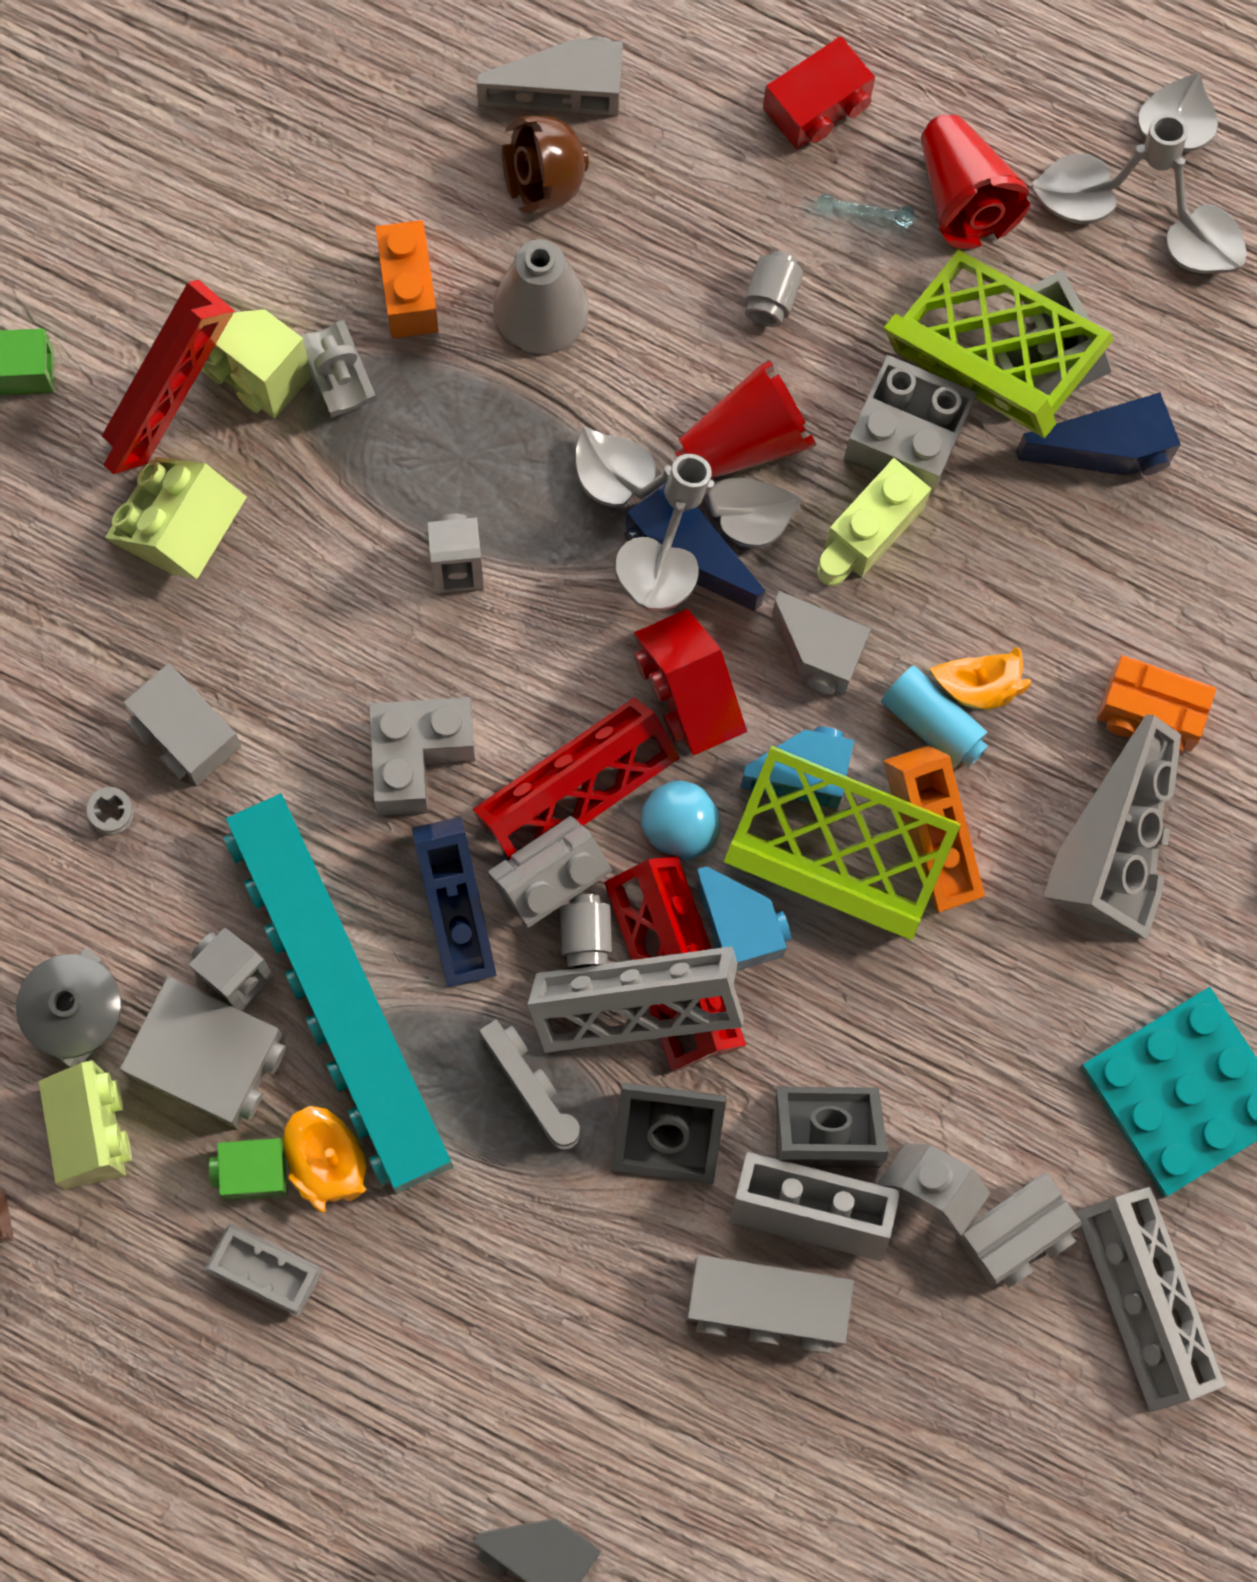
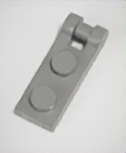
M497 1019L480 1029L482 1041L550 1143L561 1151L573 1149L580 1139V1125L572 1115L559 1113L550 1099L557 1094L555 1088L541 1068L535 1072L531 1071L522 1055L528 1052V1049L513 1026L504 1030Z

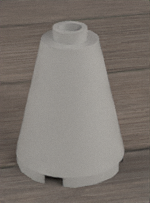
M538 239L524 244L519 249L496 291L493 312L499 332L507 341H511L519 346L521 351L528 354L550 355L567 349L574 343V339L580 334L582 329L584 330L588 322L589 302L583 285L561 249L550 241Z

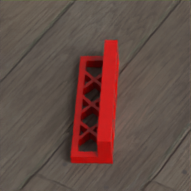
M200 280L187 282L101 436L113 446L103 464L112 474L148 463L235 312Z
M634 697L472 810L481 825L494 836L509 861L511 860V855L517 851L508 836L524 824L535 825L537 828L534 841L549 831V828L552 829L564 821L554 819L552 815L556 802L566 795L578 797L574 813L570 816L578 821L580 825L584 826L679 760L680 757L655 712ZM653 735L662 752L646 763L633 762L638 745ZM606 767L619 769L615 784L604 792L593 790L596 776Z
M678 857L647 859L604 882L631 960L653 957L647 953L644 945V938L648 927L657 932L661 943L657 957L712 949ZM638 880L644 896L639 911L630 906L624 889L626 885ZM722 996L701 998L695 1005L710 1014L726 1012ZM664 1004L649 1006L651 1015L660 1020L672 1019L677 1014V1011ZM741 1028L694 1033L698 1048L686 1054H683L677 1036L660 1038L671 1072L682 1070L710 1056L731 1053L746 1046Z

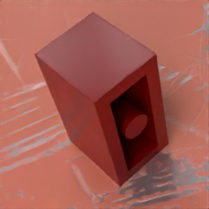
M839 36L767 84L763 109L797 150L809 141L817 143L824 139L832 131L834 124L847 115L849 118H854L861 114L871 103L875 76L844 38Z

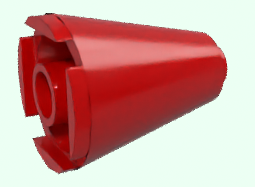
M943 114L933 118L921 135V145L941 234L949 245L958 249H973L983 246L979 238L993 233L997 240L1007 235L1021 223L1030 209L1031 203L1027 197L1030 192L1026 183L961 116Z
M768 360L760 364L679 438L683 448L676 451L675 454L677 457L684 454H695L704 458L711 467L712 475L710 479L807 451L816 446V442L812 434L804 439L802 438L801 433L806 431L803 424L806 422L780 375L777 374L769 378L768 375L774 372V366Z

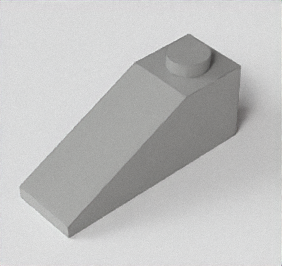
M600 36L588 39H573L478 74V106L618 116L623 42L611 41Z

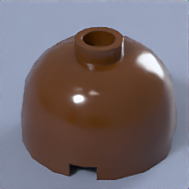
M534 115L514 117L507 124L505 132L513 131L511 144L502 145L503 174L511 198L514 199L518 198L519 195L521 196L525 206L519 209L523 213H541L561 208L576 196L580 189L584 173L589 166L586 147L581 144L572 128L558 118Z

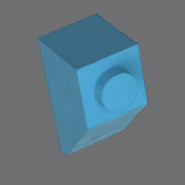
M816 727L814 731L806 729L776 748L847 776L854 740L843 738L844 733L837 729ZM768 752L745 766L740 788L753 791ZM776 761L769 779L777 796L781 797L804 788L796 769ZM806 774L810 784L821 781V779ZM830 784L815 790L814 793L820 806L838 809L844 789ZM807 794L793 799L810 803Z
M707 866L697 869L695 882L716 948L733 946L738 962L736 971L782 958L787 948L785 942L791 941V932L784 912L775 913L771 899Z

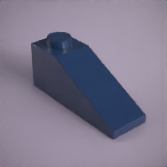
M1161 392L1057 423L1046 438L1032 431L1024 433L1016 453L1019 460L1125 476L1142 471L1143 475H1152L1170 466V462L1181 443Z
M665 485L627 511V531L624 533L627 541L637 537H650L661 544L663 543L674 508L665 497ZM698 507L683 511L671 547L685 549L696 557L698 564L696 584L753 611L762 606L765 589Z
M461 817L412 827L447 987L497 976Z

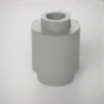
M773 251L770 255H762L758 258L744 298V303L747 306L745 315L750 320L763 326L778 327L784 318L789 317L804 274L793 256L785 252Z
M576 895L569 900V904L559 908L561 955L567 958V969L607 964L608 956L613 954L610 905L600 903L599 895Z

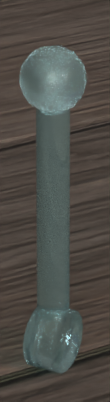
M828 193L820 195L817 199V207L822 212L836 209L894 219L901 227L910 226L915 217L914 210L909 206H902L898 210L835 200Z

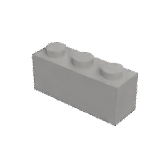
M747 1152L730 1223L882 1262L890 1241L900 1190Z
M697 1255L694 1263L686 1321L697 1323L696 1332L700 1334L727 1337L728 1328L749 1331L748 1341L779 1346L780 1337L801 1340V1350L831 1354L832 1345L842 1346L846 1344L854 1280Z

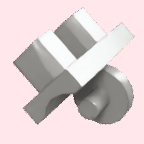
M344 320L338 321L322 331L301 335L304 340L309 366L331 418L338 415L344 416L377 401L373 387Z

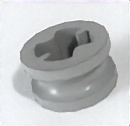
M104 787L90 796L87 802L86 813L91 825L98 832L105 835H116L130 826L133 820L134 809L130 798L124 791L116 787ZM115 800L121 801L123 805L118 806L123 815L118 821L110 817L104 823L98 819V817L102 816V813L97 808L102 802L111 805Z

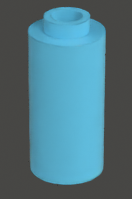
M915 665L902 674L881 699V703L927 745L949 755L954 769L961 763L970 768L989 747L982 741L988 732Z

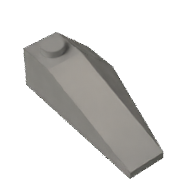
M1146 714L1063 842L1058 851L1053 869L1049 874L1048 884L1043 895L1047 900L1075 916L1142 939L1148 938L1163 892L1165 875L1157 874L1160 845H1168L1170 828H1163L1165 801L1174 795L1181 734L1155 715Z

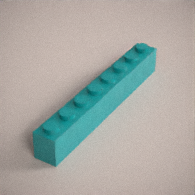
M282 793L226 817L232 833L223 836L235 864L244 860L252 878L243 882L255 908L257 909L265 905L273 923L264 926V929L275 953L279 954L285 950L293 968L284 973L296 999L299 1000L307 996L314 1014L305 1019L317 1045L319 1046L327 1042L335 1060L326 1065L338 1091L341 1092L349 1089L357 1107L348 1110V1114L359 1138L362 1139L370 1135L378 1154L369 1157V1160L381 1186L391 1182L398 1194L453 1168L451 1159Z

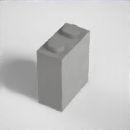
M167 977L120 1070L127 1077L238 1129L242 1119L250 1121L257 1111L263 1093L258 1091V1088L266 1072L270 1074L275 1073L283 1059L286 1046L281 1044L284 1036L278 1028L173 978Z

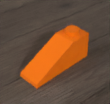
M927 745L883 760L891 795L961 823L930 896L935 910L940 913L985 897L950 756ZM901 813L905 823L915 820V818ZM927 823L908 830L919 856L939 849L946 831ZM934 859L922 863L927 876Z

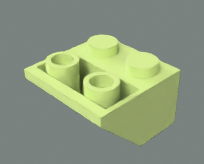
M265 309L233 313L201 369L215 383L221 385L225 381L238 391L236 393L237 397L249 409L256 413H259L262 409L274 419L312 377L303 338Z
M154 457L140 471L137 478L138 484L128 501L116 510L112 518L113 525L105 538L114 545L172 575L198 579L247 496L206 463Z
M92 1060L79 1063L38 1081L55 1184L63 1189H69L125 1177L124 1162L132 1161V1154L126 1130L120 1131L116 1120L115 1112L123 1110L118 1081L111 1080L109 1072L105 1073Z

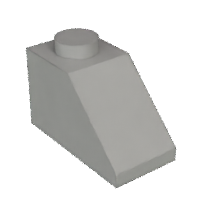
M447 514L439 517L438 521L428 522L430 561L435 594L484 589L477 517L467 518L463 514Z
M779 591L775 599L772 616L798 676L807 679V685L818 692L834 694L836 691L845 695L871 628Z
M224 928L217 936L212 932L204 937L193 950L192 955L195 959L189 964L194 973L228 1005L240 1011H243L275 978L264 958L227 928Z
M905 1143L877 1184L900 1190L899 1201L960 1236L963 1235L990 1195V1192L972 1167L927 1144Z

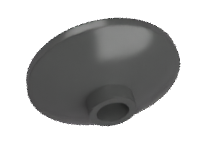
M59 955L40 963L23 981L16 1001L17 1020L24 1036L40 1051L60 1058L79 1057L98 1049L113 1034L120 1019L121 994L114 977L99 962L82 955ZM64 994L73 995L75 1000L73 1007L65 1012L59 1011L57 1009L59 997Z

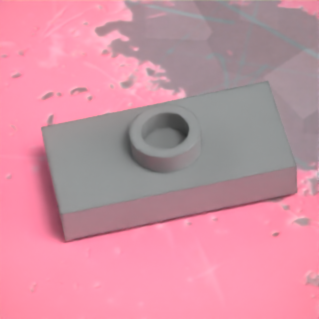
M228 1223L205 1268V1271L298 1317L301 1316L324 1270L231 1223Z

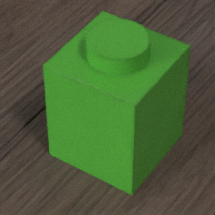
M45 328L0 330V395L54 393L53 346Z
M281 1138L218 1143V1156L210 1157L209 1174L211 1188H219L220 1196L223 1199L240 1200L288 1196L287 1160Z

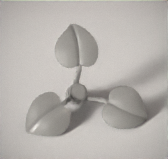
M1199 73L1191 74L1168 84L1144 103L1138 116V127L1140 133L1146 138L1145 144L1137 146L1135 154L1115 178L1109 180V169L1100 159L1089 154L1078 153L1056 160L1038 179L1032 182L1033 194L1049 212L1064 220L1085 224L1098 222L1114 212L1117 200L1111 189L1118 188L1142 159H1145L1149 166L1156 170L1163 171L1172 167L1175 174L1177 210L1182 221L1174 223L1167 232L1166 247L1170 257L1180 267L1203 274L1236 272L1244 266L1246 245L1242 232L1235 220L1226 211L1211 204L1197 207L1191 215L1186 208L1183 172L1185 159L1181 156L1182 152L1195 151L1208 145L1214 139L1218 128L1216 110L1205 91Z
M584 426L577 442L575 469L578 481L586 494L600 504L609 507H621L630 500L632 495L643 499L666 483L664 494L669 504L674 508L663 543L661 544L650 537L634 538L620 548L615 560V574L620 586L638 607L648 611H663L679 605L688 598L697 583L698 564L696 557L685 549L671 547L683 511L696 508L701 504L703 497H705L709 514L712 517H720V530L726 538L744 547L759 548L773 543L780 537L802 501L801 497L792 492L754 479L728 478L714 486V481L710 479L712 475L710 465L704 458L695 454H684L677 457L672 467L665 466L663 473L654 479L656 473L654 459L645 448L631 440L603 434Z

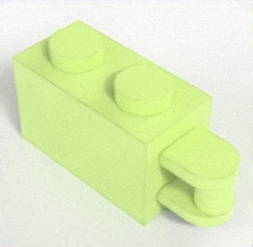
M893 458L830 527L825 544L826 550L822 553L817 568L819 580L827 586H837L852 571L863 577L924 510L931 488Z

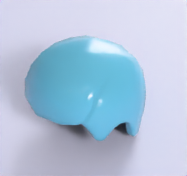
M676 780L655 788L641 808V827L645 837L661 853L675 855L684 860L694 859L710 850L720 834L721 814L703 788L690 782Z

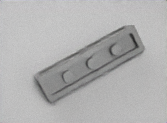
M733 946L536 973L527 1004L545 1053L741 1028L744 1020L734 988L738 962ZM722 996L726 1012L710 1014L695 1005L701 998ZM664 1004L677 1011V1014L672 1019L660 1020L645 1011L650 1005ZM614 1010L627 1017L628 1020L624 1025L610 1026L596 1017L600 1012ZM565 1017L579 1026L572 1032L554 1034L549 1018Z
M1151 1186L1119 1195L1076 1211L1150 1413L1193 1400L1225 1387L1226 1385ZM1137 1202L1144 1221V1228L1138 1224L1131 1205L1132 1203ZM1154 1257L1160 1263L1163 1271L1162 1278L1157 1275L1153 1264ZM1172 1307L1178 1311L1182 1322L1181 1329L1175 1323ZM1191 1358L1197 1362L1204 1381L1203 1383L1198 1384L1191 1366Z

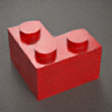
M688 609L634 632L639 651L633 653L636 666L645 681L650 679L658 699L661 702L666 700L669 713L663 715V720L674 742L682 740L691 754L695 756L748 732L722 650Z

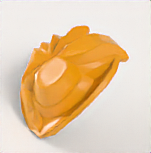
M1014 647L1007 654L963 658L930 668L934 678L953 699L957 700L961 705L973 709L991 711L1000 706H1006L1015 696L1023 694L1031 686L1030 679L1021 680L1023 658L1021 649L1018 647Z
M308 1106L294 1113L285 1126L283 1144L290 1168L288 1179L299 1191L301 1197L310 1201L316 1210L325 1213L327 1201L336 1202L343 1199L350 1202L364 1193L366 1188L363 1185L367 1168L365 1156L356 1137L345 1123L328 1109Z

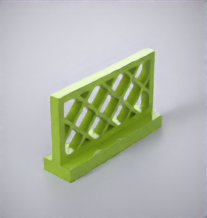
M959 249L905 316L901 317L895 313L884 326V330L896 354L932 374L977 392L975 399L1043 438H1046L1057 424L1054 418L1056 411L1114 340L1110 331ZM962 269L977 276V287L951 292V282ZM1006 292L1014 296L1016 307L989 313L987 297ZM980 299L982 315L955 321L953 305ZM946 307L948 323L929 328L919 323L928 311ZM1043 313L1053 317V329L1031 334L1026 333L1024 318ZM1018 319L1020 336L993 342L992 325ZM984 327L986 344L966 349L958 345V333ZM1082 334L1093 339V342L1085 352L1065 356L1063 339ZM1056 341L1059 358L1031 364L1030 346ZM1022 348L1024 366L1006 370L996 366L995 354ZM1061 370L1062 380L1050 395L1034 388L1033 376Z
M771 746L723 862L904 938L913 940L961 823ZM776 761L796 769L804 788L778 798L769 779ZM806 774L821 779V781L810 784ZM830 784L844 789L851 807L824 817L814 791ZM766 789L770 801L759 805ZM853 793L869 800L858 804ZM807 794L817 821L791 830L781 804ZM877 804L891 808L898 827L872 837L861 811ZM774 808L785 834L765 840L748 833L754 815ZM901 813L913 817L915 820L905 823ZM854 814L865 840L838 850L828 824ZM926 823L946 831L939 849L921 856L918 855L908 830ZM821 827L832 853L815 860L803 856L795 837ZM902 834L912 859L885 869L875 844ZM788 840L791 850L777 844ZM868 847L879 872L863 879L849 875L842 857ZM934 859L927 876L922 863ZM835 860L839 870L825 864ZM916 867L923 883L917 901L914 902L897 895L889 876ZM882 880L886 890L872 883Z

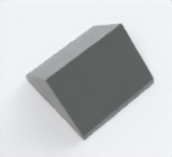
M622 1082L611 1171L714 1184L727 1096Z
M777 1086L776 1159L813 1168H880L887 1161L888 1149L879 1088Z

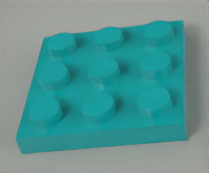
M1211 987L1201 991L1080 1066L1085 1077L1163 1198L1173 1194L1257 1141V1057Z

